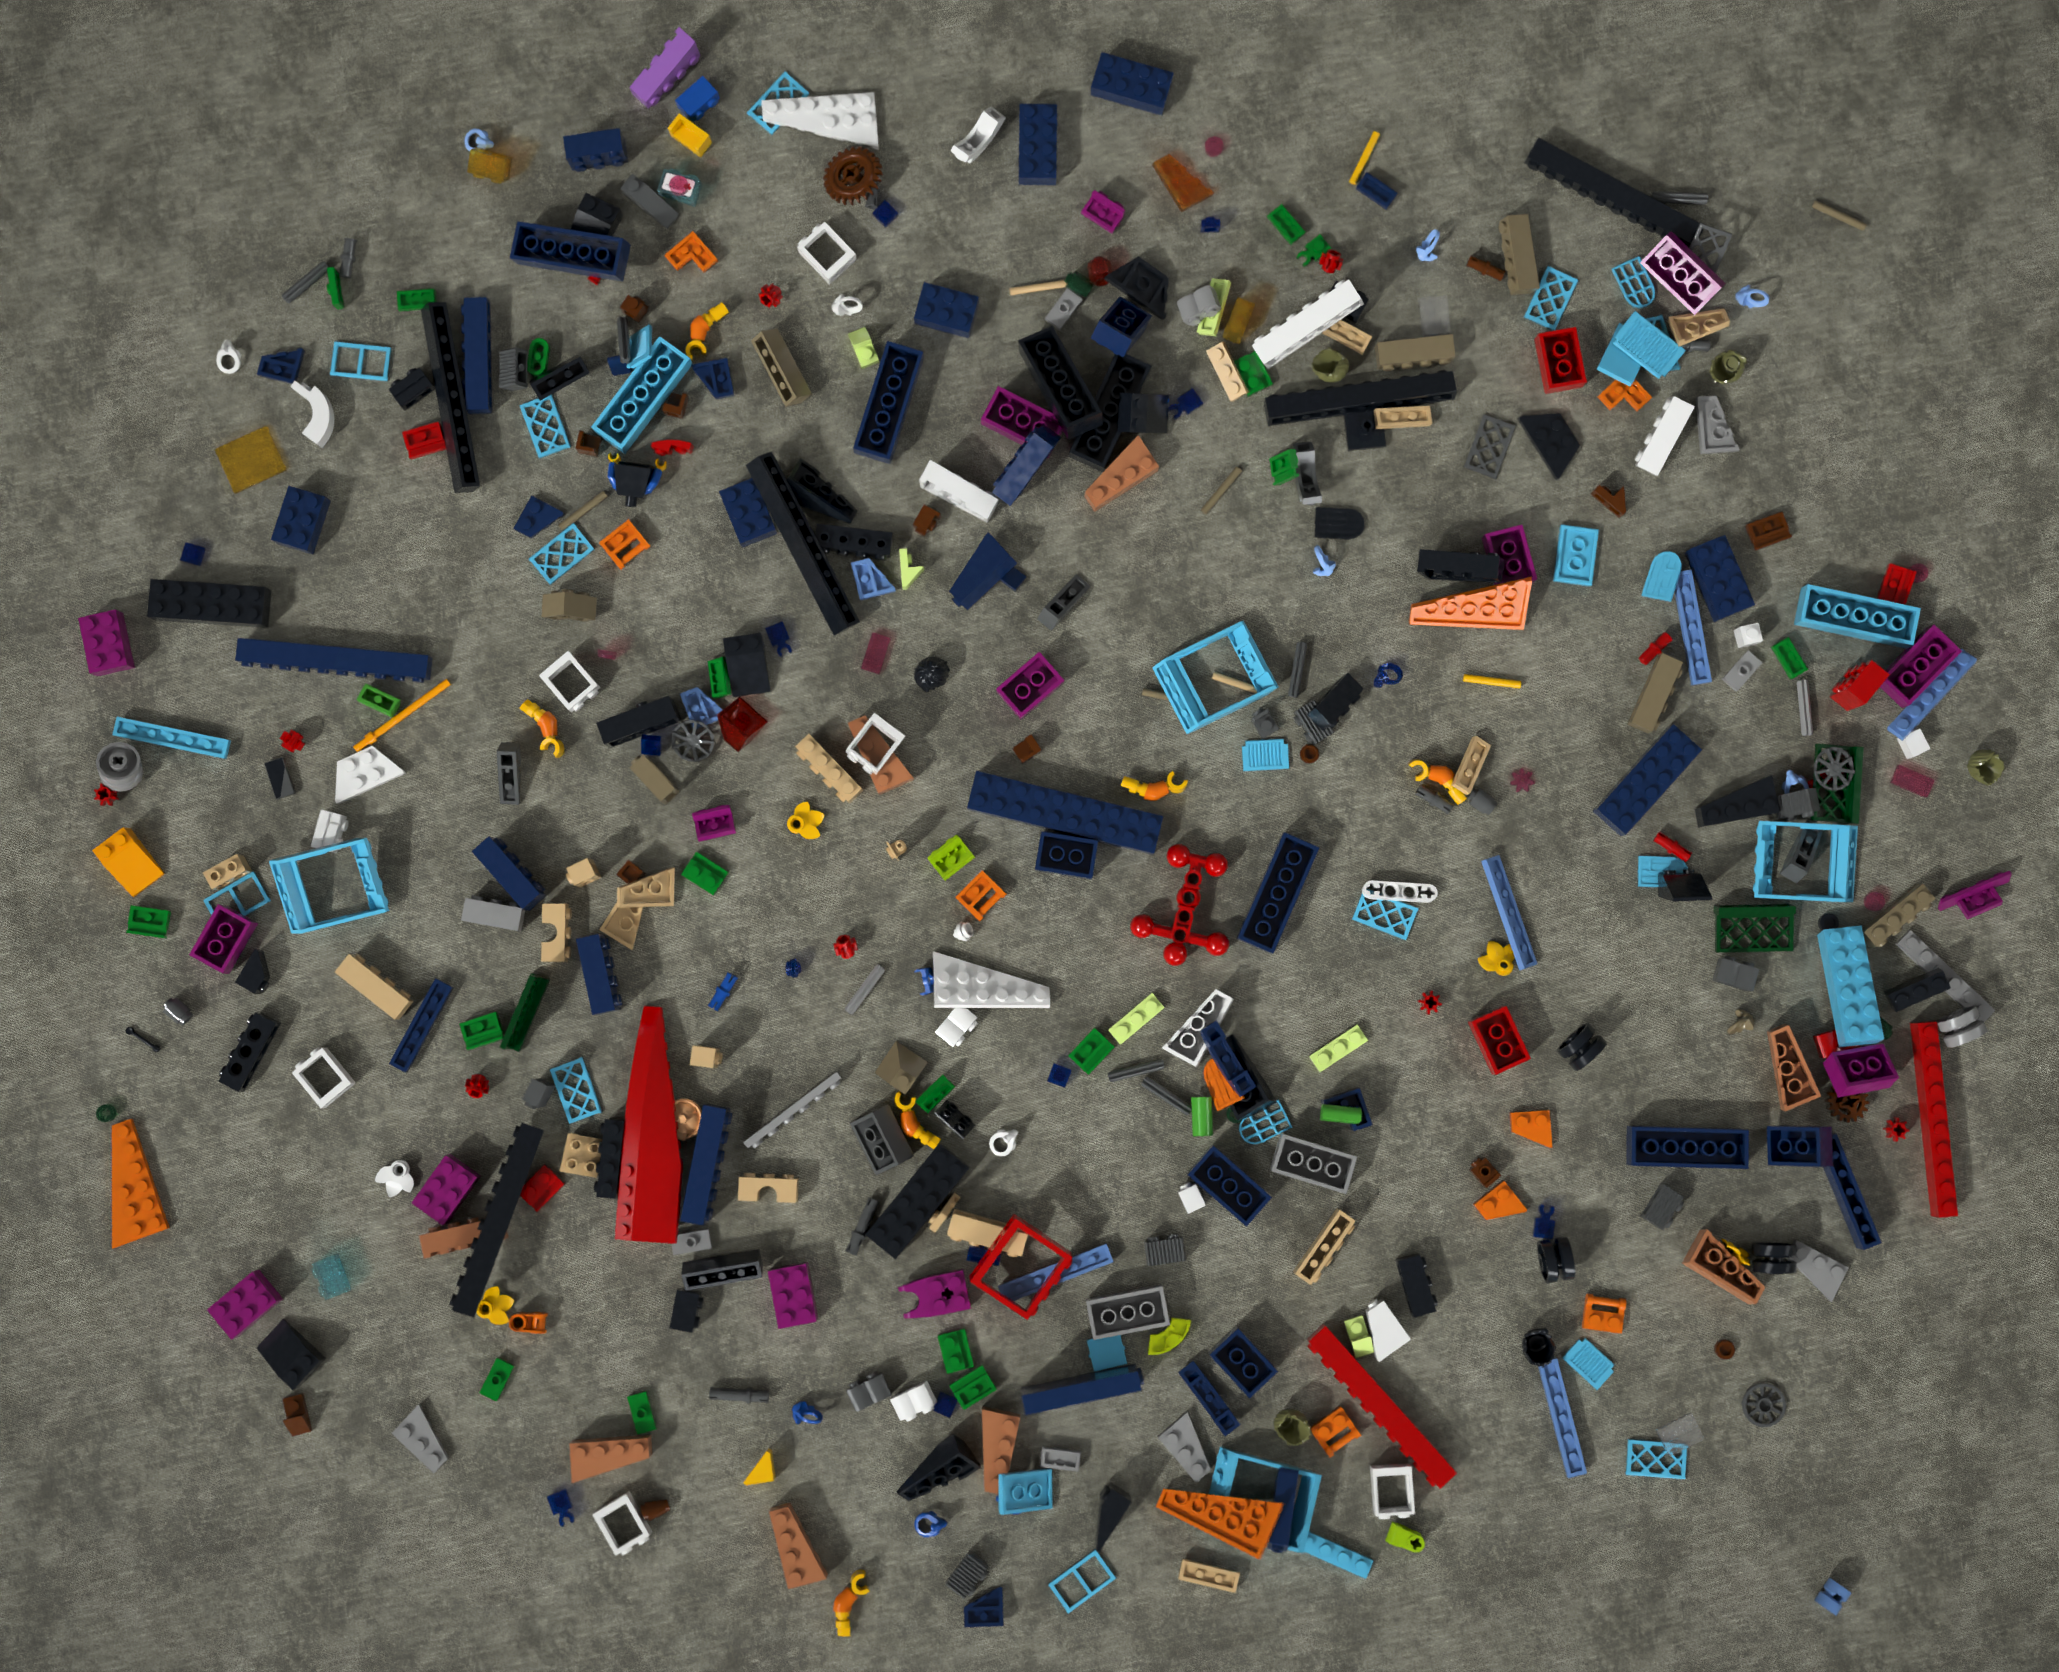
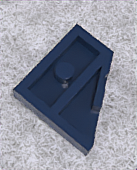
M298 348L291 352L284 351L276 355L262 356L257 375L293 384L294 381H297L305 350Z
M727 358L691 364L694 372L716 400L734 397Z
M531 496L513 529L532 539L541 530L548 528L555 520L562 518L565 513Z
M1003 1587L996 1588L964 1607V1628L1004 1626Z

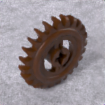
M853 146L850 151L845 148L844 153L839 151L838 157L833 156V162H828L829 168L824 170L826 174L823 176V179L825 180L824 187L826 192L837 203H840V200H842L844 205H847V200H849L851 205H854V199L861 204V196L868 200L866 193L874 195L871 188L879 189L875 182H882L880 177L877 176L883 175L880 170L882 169V165L879 163L880 159L876 157L874 152H870L868 148L863 150L861 146L857 150ZM843 170V178L840 180V175Z

